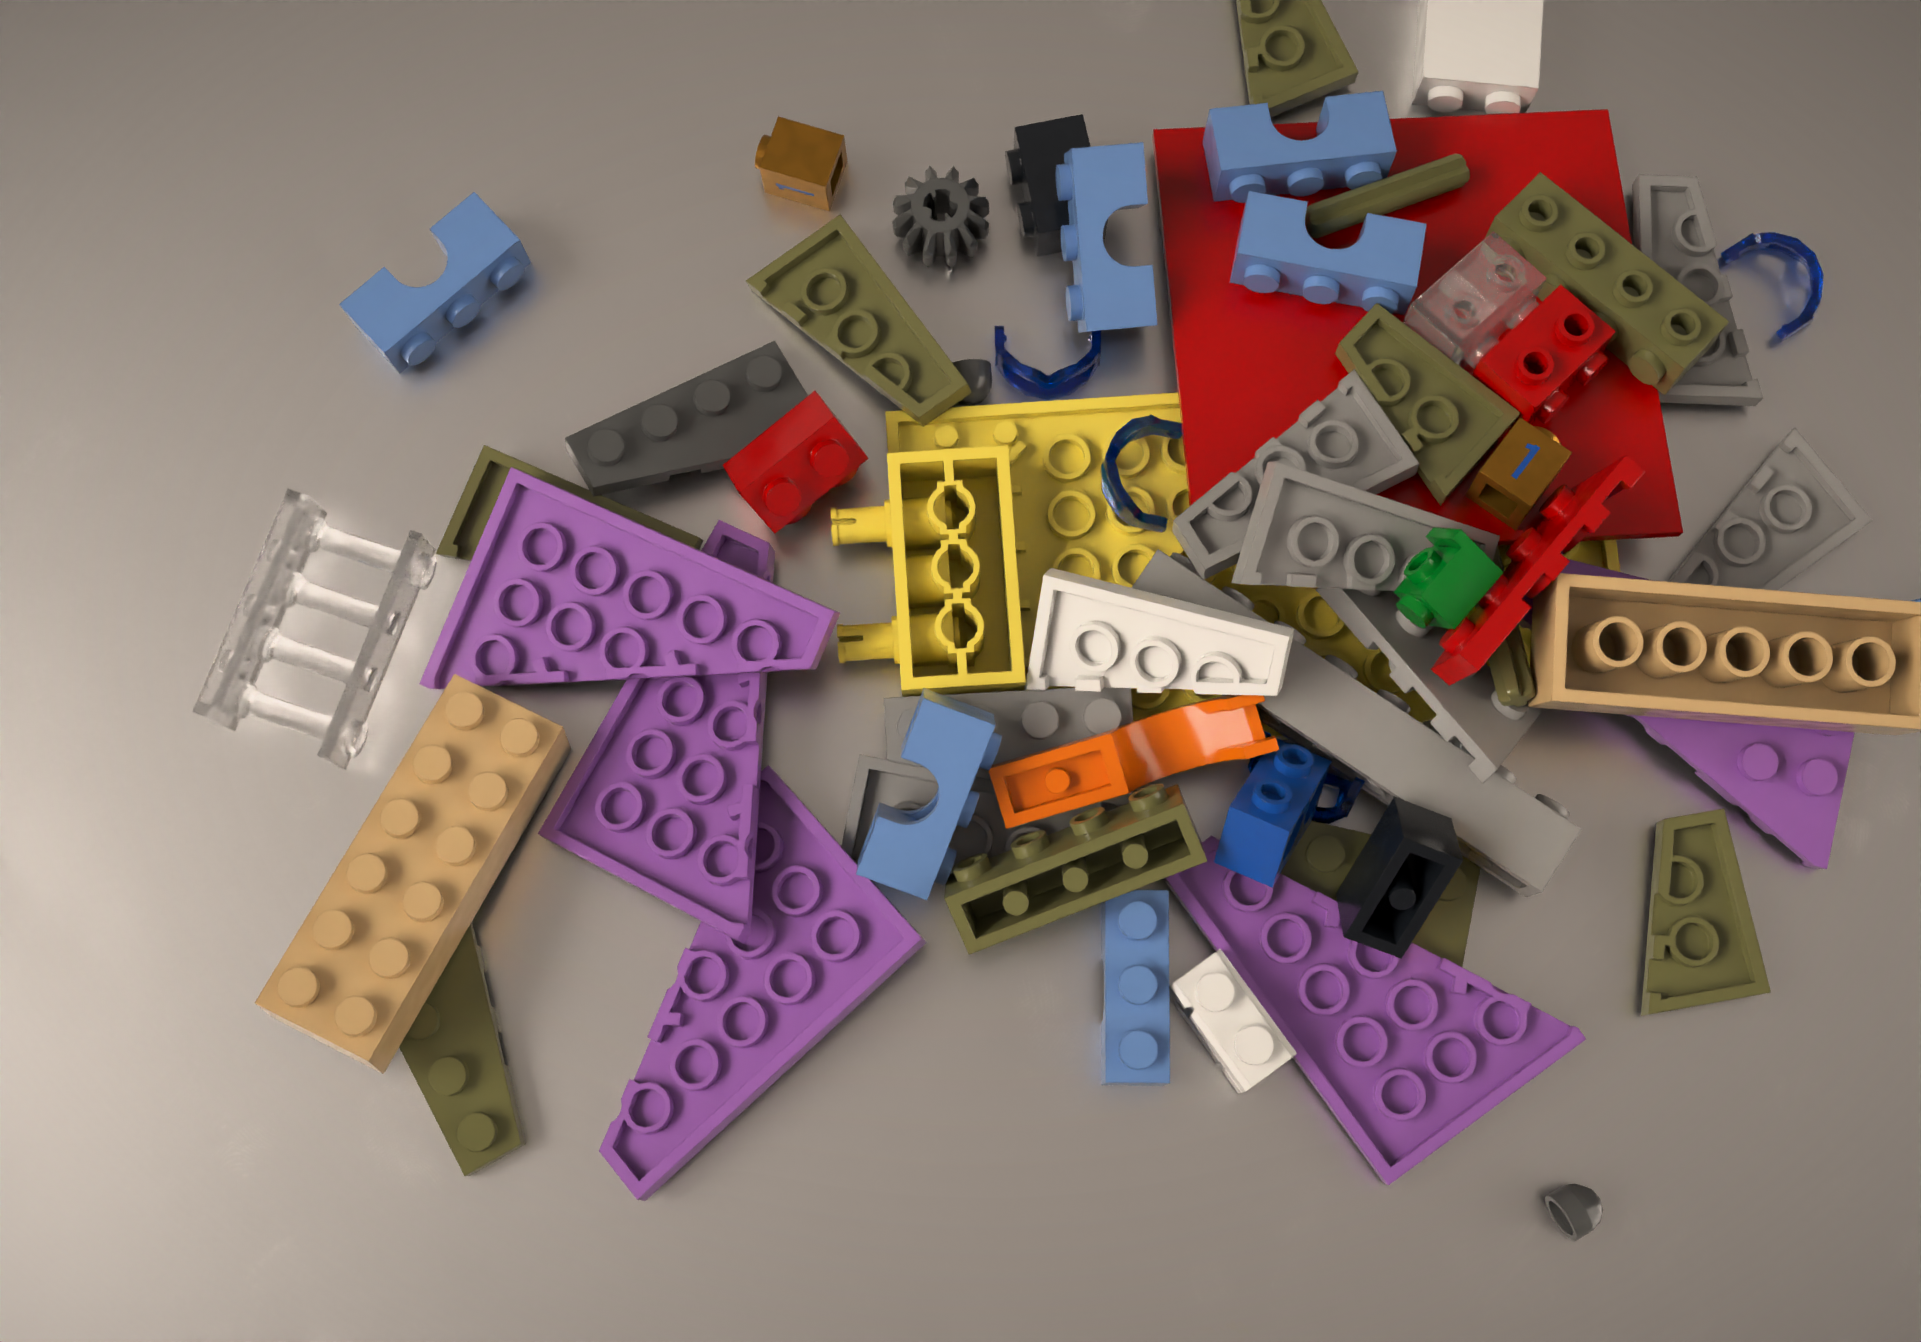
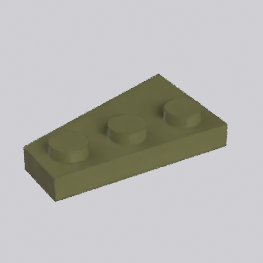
M1236 0L1250 105L1268 103L1271 118L1355 83L1359 71L1321 0Z
M1378 303L1340 341L1335 355L1346 371L1350 373L1355 369L1420 463L1417 473L1440 506L1513 426L1520 415V412Z
M1724 808L1667 818L1657 822L1641 1016L1771 993Z

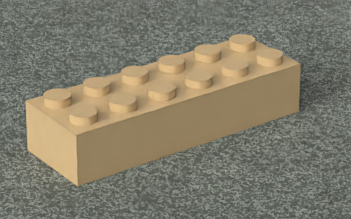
M1560 573L1543 591L1533 597L1530 671L1536 694L1535 697L1528 700V707L1895 736L1921 732V602Z
M454 674L256 999L255 1004L274 1019L384 1074L569 755L571 746L563 726Z

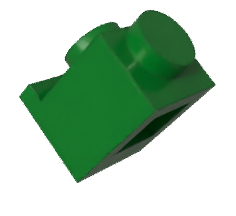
M1432 528L1426 535V538L1433 544V547L1422 550L1407 564L1404 570L1406 578L1394 591L1400 598L1396 606L1406 618L1421 628L1425 629L1429 625L1455 630L1504 572L1461 529Z

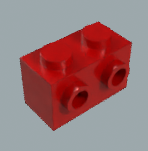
M1560 284L1480 359L1472 376L1520 412L1516 422L1519 418H1522L1531 424L1538 418L1543 424H1546L1568 401L1570 396L1565 391L1576 380L1583 386L1587 385L1607 364L1610 358L1603 351L1616 331Z
M813 391L724 463L723 467L739 494L773 533L776 534L784 526L794 524L805 517L810 511L812 504L830 489L842 486L851 480L857 473L859 466L869 458L820 395Z

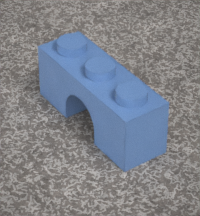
M1374 91L1325 97L1316 126L1317 137L1303 141L1287 138L1276 130L1270 118L1268 103L1209 109L1203 136V147L1214 202L1233 200L1239 203H1246L1249 191L1269 195L1290 193L1291 195L1301 197L1326 189L1348 187L1353 190L1387 178L1397 150L1384 92Z
M1140 142L1071 148L1064 154V164L1056 165L1058 200H1068L1069 225L1061 226V250L1064 261H1073L1074 285L1066 286L1068 320L1078 322V333L1156 326L1157 312L1153 265H1122L1108 254L1103 243L1104 226L1113 212L1116 210L1140 208L1148 204L1144 144Z
M1253 191L1248 192L1229 283L1244 285L1249 290L1258 293L1277 291L1299 295L1317 304L1336 302L1362 307L1367 312L1378 303L1391 314L1405 315L1417 288L1426 223L1367 213L1357 242L1354 245L1344 249H1329L1316 243L1306 230L1307 201Z
M475 192L430 228L441 250L448 257L447 266L440 278L427 286L410 287L400 283L383 267L339 304L355 327L399 374L408 366H415L425 361L433 353L436 343L453 328H461L470 323L476 317L481 305L498 290H507L515 285L522 277L525 268L531 263L520 239Z
M923 688L901 745V758L927 768L937 780L938 790L934 798L927 805L916 810L905 811L879 803L858 857L856 875L928 900L934 883L943 886L946 884L957 850L948 847L956 825L963 828L968 827L979 798V793L971 790L979 767L990 770L1001 743L1002 735L993 732L996 726L993 713Z
M1133 890L1101 903V960H1103L1104 1011L1103 1021L1101 1022V1085L1165 1086L1170 1084L1169 890Z

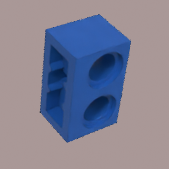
M1277 739L1280 750L1261 756L1231 803L1214 859V863L1272 888L1315 815L1332 762L1311 753L1302 746L1289 744L1280 739Z

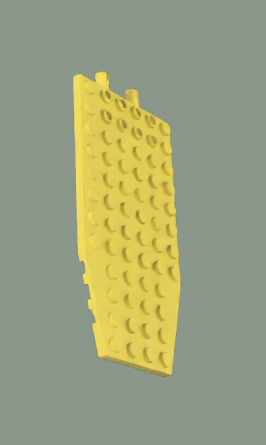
M1178 392L951 407L924 427L903 410L885 411L890 499L884 500V506L842 509L834 507L830 509V516L832 521L833 547L842 544L887 542V547H893L897 616H891L892 622L837 624L839 663L894 658V663L900 664L902 697L921 696L923 688L942 695L1025 690L1043 575L1050 568L1132 588L1158 549L1169 557L1175 552L1189 558L1172 532L1173 520L1190 507ZM1616 540L1579 542L1570 551L1562 554L1570 560L1621 572ZM1511 545L1498 546L1504 570L1511 563V559L1506 555ZM1237 564L1205 579L1219 590L1227 586L1242 593L1254 604L1252 611L1269 623L1282 621L1295 628L1305 637L1306 643L1304 646L1325 659L1327 655H1332L1348 663L1358 673L1356 680L1375 693L1382 689L1401 698L1411 708L1408 715L1423 723L1432 720L1437 715L1417 691L1413 690L1405 694L1389 676L1391 670L1389 668V659L1380 648L1377 650L1366 649L1316 591L1318 587L1231 583ZM1475 606L1466 616L1468 619L1475 611ZM1519 625L1530 667L1532 631ZM1049 686L1047 689L1075 688V687ZM1131 688L1133 721L1169 709L1221 697L1222 695L1195 694L1194 690L1164 689L1162 693H1137V688ZM1261 721L1266 738L1275 736L1280 740H1289Z

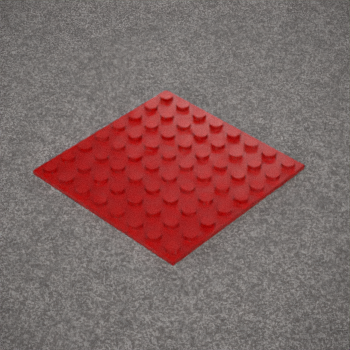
M1608 109L1390 119L1397 152L1388 177L1455 153L1461 154L1464 157L1466 166L1470 171V179L1462 187L1382 215L1427 224L1417 288L1405 315L1392 313V315L1469 374H1473L1477 364L1485 354L1542 302L1530 286L1512 272L1499 268L1493 262L1489 253L1481 248L1495 216L1540 172L1632 244ZM1318 122L1273 124L1279 133L1293 140L1303 141L1317 137L1316 126ZM1205 127L1153 129L1152 134L1189 506L1230 472L1236 473L1255 457V452L1272 437L1277 439L1298 421L1299 415L1315 401L1319 400L1321 402L1338 388L1339 381L1349 373L1335 355L1340 341L1368 313L1362 307L1336 302L1317 304L1299 295L1277 291L1258 293L1249 290L1244 285L1229 283L1240 223L1246 203H1239L1233 200L1214 202L1203 147ZM1344 187L1319 190L1312 195L1301 197L1291 195L1290 193L1274 196L1307 201L1308 207L1313 203L1352 189ZM1364 222L1320 238L1312 239L1319 245L1329 249L1348 248L1357 242ZM1606 348L1603 353L1610 359L1603 369L1585 386L1576 380L1565 391L1570 396L1568 401L1546 424H1543L1538 418L1531 423L1532 426H1539L1553 433L1558 438L1560 444L1571 451L1572 454L1516 531L1465 496L1480 469L1512 427L1441 506L1417 472L1415 476L1376 494L1499 535L1500 538L1497 546L1512 545L1529 528L1533 527L1536 530L1545 518L1539 512V509L1556 489L1563 484L1572 489L1621 457L1628 455L1645 470V473L1631 489H1623L1602 503L1611 513L1594 533H1588L1580 542L1679 537L1683 533L1658 390L1652 385L1639 381L1631 373L1629 367Z

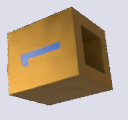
M778 116L771 136H762L755 157V168L761 172L765 193L830 212L847 164L844 135Z
M1519 418L1480 469L1465 496L1516 531L1556 478L1572 452L1563 447L1558 438L1547 429L1532 426L1522 418Z

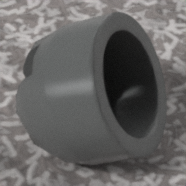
M982 359L952 362L972 391L971 394L959 401L958 404L964 406L980 404L992 388L991 363Z
M1568 1184L1545 1196V1203L1551 1217L1560 1230L1574 1242L1593 1231L1601 1221L1603 1213L1601 1200L1588 1187Z

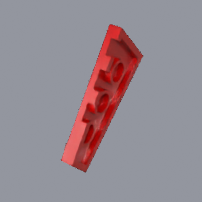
M1625 455L1572 489L1566 484L1556 489L1539 509V512L1545 517L1536 530L1533 527L1529 528L1511 545L1506 555L1512 562L1477 603L1479 605L1469 619L1465 617L1455 630L1448 629L1443 635L1439 645L1445 650L1431 670L1449 686L1479 671L1531 609V606L1523 597L1527 596L1529 599L1535 597L1558 577L1570 562L1562 554L1574 548L1588 533H1594L1611 513L1602 503L1623 489H1631L1645 473V470L1628 455Z

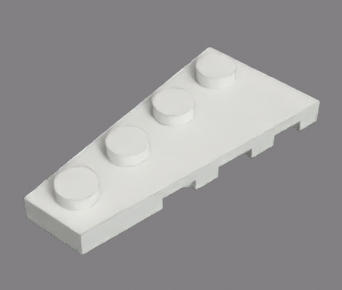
M1050 568L1043 575L1025 690H1046L1049 686L1075 687V691L1101 692L1106 687L1137 688V693H1162L1164 689L1194 690L1195 694L1277 696L1283 685L1294 629Z

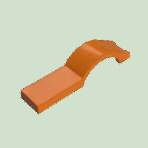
M1226 695L1191 703L1135 720L1104 733L992 765L989 774L1006 829L1129 794L1143 785L1175 773L1222 761L1249 759L1280 750L1276 737L1266 738L1256 704L1264 702V696Z

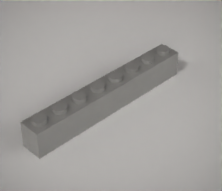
M1158 549L1132 586L1134 589L1268 622L1252 611L1254 604L1242 593L1227 586L1219 590L1206 580H1202L1190 559L1179 553L1173 552L1169 557ZM1275 621V622L1273 623V624H1277V625H1281V626L1293 628L1292 626H1290V625H1288V624H1286V623H1284V622H1282V621ZM1293 628L1294 634L1282 688L1277 696H1264L1265 701L1256 704L1260 720L1296 745L1302 746L1311 753L1332 761L1330 765L1332 769L1389 806L1395 796L1451 818L1460 851L1464 857L1524 897L1543 892L1582 830L1567 820L1570 815L1569 811L1560 803L1545 795L1537 794L1534 798L1514 785L1517 778L1502 765L1482 784L1468 767L1475 758L1461 750L1463 745L1457 738L1446 742L1432 724L1428 728L1408 715L1411 708L1401 698L1382 689L1375 693L1356 680L1358 677L1357 671L1345 661L1332 655H1327L1324 659L1304 646L1306 643L1305 637Z

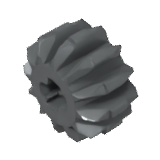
M929 166L925 171L926 182L922 183L908 176L905 182V193L907 195H896L893 201V211L898 216L892 221L893 232L897 237L905 238L903 250L908 256L923 251V263L928 268L935 262L937 256H945V262L953 268L957 264V251L973 258L974 254L977 253L976 239H985L988 236L989 223L984 218L989 214V202L986 197L977 196L979 194V184L975 181V178L959 184V172L954 166L947 172L945 178H937V172ZM937 214H945V221H937Z

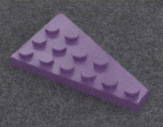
M511 467L419 684L429 689H445L454 674L481 687L816 670L840 616V612L529 473Z
M718 520L701 551L773 582L775 550L770 543ZM768 672L627 679L538 834L559 847L745 944L751 934Z
M1568 559L1570 561L1561 572L1566 574L1649 580ZM1524 596L1523 599L1531 606V609L1518 624L1522 628H1528L1532 631L1533 598L1529 599L1527 596ZM1626 715L1638 720L1644 726L1647 734L1660 745L1666 744L1696 770L1694 773L1731 805H1737L1749 815L1751 822L1764 833L1772 834L1802 859L1800 863L1803 866L1813 869H1827L1855 732Z
M769 765L761 771L751 934L746 943L743 944L700 922L690 948L684 949L678 963L677 979L672 987L667 989L647 1036L651 1040L634 1080L629 1079L622 1095L621 1111L617 1118L611 1122L599 1150L637 1200L646 1201L927 943L872 880L856 875L857 863Z
M1213 836L1202 842L1207 862L1164 878V881L1214 950L1218 951L1221 949L1294 1048L1297 1053L1293 1057L1295 1062L1386 1185H1390L1586 1040L1579 1028L1558 1020L1532 1006L1531 1003L1499 989L1484 978L1446 958H1440L1414 943L1410 944L1401 959L1345 938L1343 936L1337 901L1320 892H1315L1280 874L1272 888L1214 863L1220 840Z

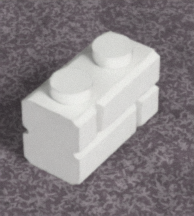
M1221 949L1169 985V999L1216 1064L1222 1063L1224 1066L1222 1072L1237 1093L1246 1092L1297 1054Z

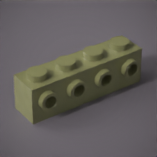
M1541 172L1495 216L1481 245V248L1489 253L1491 259L1499 268L1515 274L1536 292L1541 301L1549 296L1560 284L1616 331L1606 349L1624 362L1639 381L1652 385L1663 395H1666L1710 349L1729 323L1726 318Z
M1163 784L1146 786L1128 797V804L1107 812L1104 807L1086 810L1069 821L1070 827L1049 835L1044 830L1034 831L1012 842L1010 845L1012 850L988 858L985 853L976 854L954 865L952 868L953 873L949 875L945 884L944 899L968 954H973L1207 862L1201 839L1179 785L1176 784L1165 788Z

